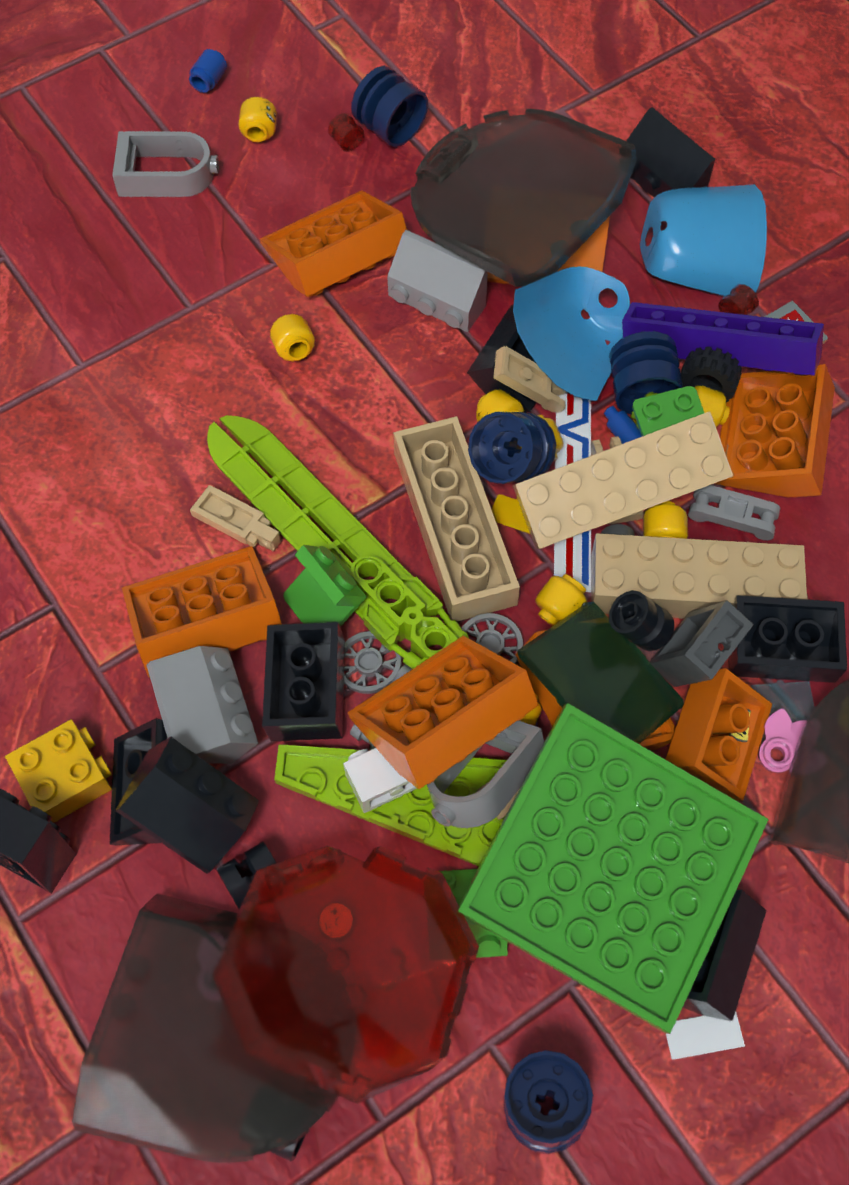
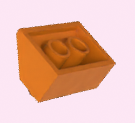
M727 668L719 669L712 680L690 684L665 760L734 800L743 801L772 703ZM749 727L747 742L737 741L729 735L730 733H742Z

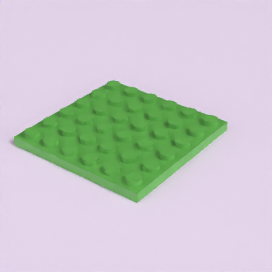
M567 703L563 706L456 912L662 1032L671 1034L769 819Z

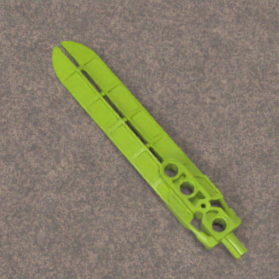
M225 415L219 418L224 426L242 444L243 447L241 448L215 422L209 426L207 434L209 452L218 468L259 511L264 513L265 518L270 521L297 551L302 545L324 546L334 554L336 560L353 577L356 584L367 596L354 612L364 621L367 629L389 651H395L404 658V664L413 669L463 635L469 638L468 634L461 629L456 620L451 621L439 599L417 577H413L267 428L244 417ZM249 453H250V454L256 459V461L272 476V478H270V477L258 466V464L248 455ZM278 484L303 508L302 510L285 494ZM309 515L334 540L333 542L308 517ZM339 548H341L354 562L352 563V562L340 551ZM368 576L375 577L374 579H371V580H364V579H363V578L368 577ZM387 599L397 600L394 603L384 602ZM439 615V616L442 618V620L444 621V623H443L438 617H431V616ZM405 638L411 641V651L409 653L397 645V642H401ZM432 645H439L443 648L434 651L429 649L428 647Z

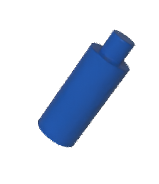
M614 406L605 410L604 415L608 419L606 426L615 437L619 436L622 444L642 437L639 428L625 411L618 412Z

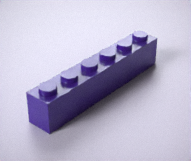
M636 302L630 304L622 319L623 338L644 331L667 334L675 340L679 359H686L691 351L695 352L696 348L701 347L705 350V347H711L714 351L719 348L722 349L721 353L729 352L732 354L731 359L736 358L739 361L738 366L757 368L764 371L773 370L794 373L796 375L815 376L822 357L824 324Z

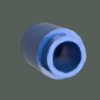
M212 49L203 51L191 68L189 76L190 84L197 91L206 93L214 89L227 70L224 56Z

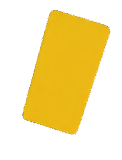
M499 494L491 509L495 521L530 534L518 500Z

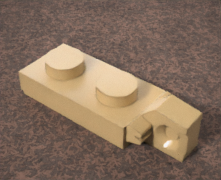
M211 485L206 488L190 509L193 517L246 545L255 547L259 543L261 546L275 551L281 543L279 531L270 527L271 523L265 518L263 512Z

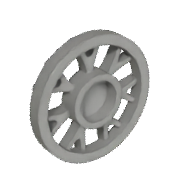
M485 613L471 618L463 625L461 629L468 635L476 637V643L498 655L502 653L507 654L512 658L510 661L517 664L518 659L512 652L516 651L517 653L523 647V638L519 628L510 619L495 613ZM485 621L488 630L480 633L476 624ZM498 622L507 626L502 635L494 630ZM516 638L517 646L504 647V640Z
M370 631L358 633L345 642L344 658L354 659L355 666H344V671H348L344 675V685L362 694L377 693L388 686L402 667V657L396 652L395 659L383 661L382 656L391 652L383 644L379 651L371 648L374 639L377 638ZM361 641L365 648L356 653L352 646ZM383 668L393 671L388 678L379 674ZM355 672H359L362 676L355 683L348 679ZM375 676L377 685L366 686L367 677Z

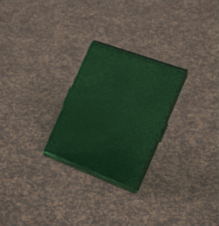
M587 602L517 650L519 658L557 699L556 701L562 708L565 704L569 703L638 744L684 705L683 698L646 659L647 657L633 642H630L611 627L609 618L594 602Z

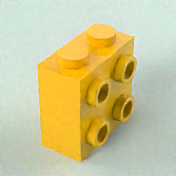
M72 719L5 755L30 806L37 807L52 817L51 822L53 823L112 790L106 779L112 775L102 756L95 759L90 750L96 746L86 727L79 730Z

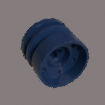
M380 66L370 71L359 83L353 95L351 111L355 120L364 124L368 130L374 131L381 140L389 146L398 147L412 139L420 129L428 111V98L423 91L412 83L406 82L404 77L397 74L393 69L387 66Z
M639 332L619 340L612 347L609 358L614 379V395L617 407L621 411L632 415L633 402L636 399L645 397L649 392L659 394L683 388L676 343L669 335L660 332Z
M497 411L485 415L475 424L469 437L468 452L471 464L480 476L490 482L506 484L522 482L547 472L555 458L556 441L551 427L546 420L538 415L526 412Z
M545 1050L529 1054L519 1061L507 1078L504 1094V1112L507 1125L517 1141L532 1151L545 1154L565 1151L576 1143L585 1130L591 1115L593 1093L589 1078L576 1061L563 1053ZM546 1097L553 1099V1107L558 1110H550L548 1116L540 1113L541 1105L536 1103L537 1101L544 1102Z

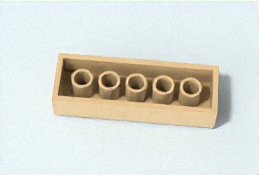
M709 411L512 486L535 548L541 549L733 477V473L711 412Z
M458 417L393 432L394 455L451 621L456 620L458 622L480 614L517 606L520 586L479 474L471 464L468 445Z
M596 533L591 553V613L609 614L611 606L617 597L632 590L641 592L669 612L673 618L684 619L691 611L726 600L734 606L737 595L807 600L804 546Z

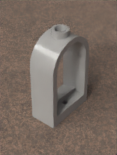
M118 131L112 175L118 197L193 196L204 191L211 184L214 173H219L218 155H211L207 142L197 134L183 131ZM136 157H191L201 161L197 166L186 171H134Z
M516 721L500 732L493 740L486 742L485 744L509 752L512 755L491 781L474 794L455 797L446 795L444 792L481 747L469 754L463 761L456 763L439 775L432 783L427 784L434 805L431 811L434 819L444 826L472 828L486 824L497 817L522 786L544 744L541 728L522 721Z

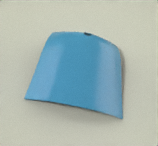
M752 184L681 188L665 191L655 196L649 204L640 240V251L647 271L663 280L751 304L760 284L767 242L766 205L762 192L756 185ZM666 221L667 228L661 231V222ZM652 227L653 237L650 245L647 247L646 235L649 228Z
M569 267L516 289L513 307L518 334L531 357L558 387L575 397L597 401L611 374L610 351L619 340L623 339L622 319L630 306L627 287L620 280L589 267ZM609 288L616 292L618 301L614 307L606 308L599 302V293L603 289ZM583 309H586V311L588 312L590 316L589 319H584L581 316V311ZM605 340L610 341V344L607 345Z

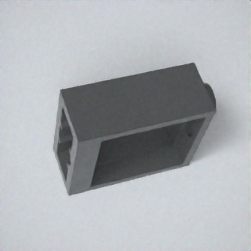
M728 600L691 611L673 632L667 644L661 647L649 665L674 687L712 680L754 624ZM719 643L724 646L723 651L718 649Z

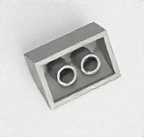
M408 230L404 231L387 276L388 296L399 303H405L418 309L425 315L436 317L453 328L469 332L486 307L488 266Z
M198 646L150 661L146 665L167 738L173 737L207 763L232 764L258 744L228 648Z

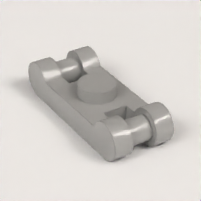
M713 485L694 491V498L696 500L695 503L690 505L688 513L690 519L697 522L709 521L749 532L761 540H771L774 538L776 530L774 520L779 518L781 509L777 503ZM709 502L719 503L718 508L708 505ZM752 513L759 514L761 519L753 518Z

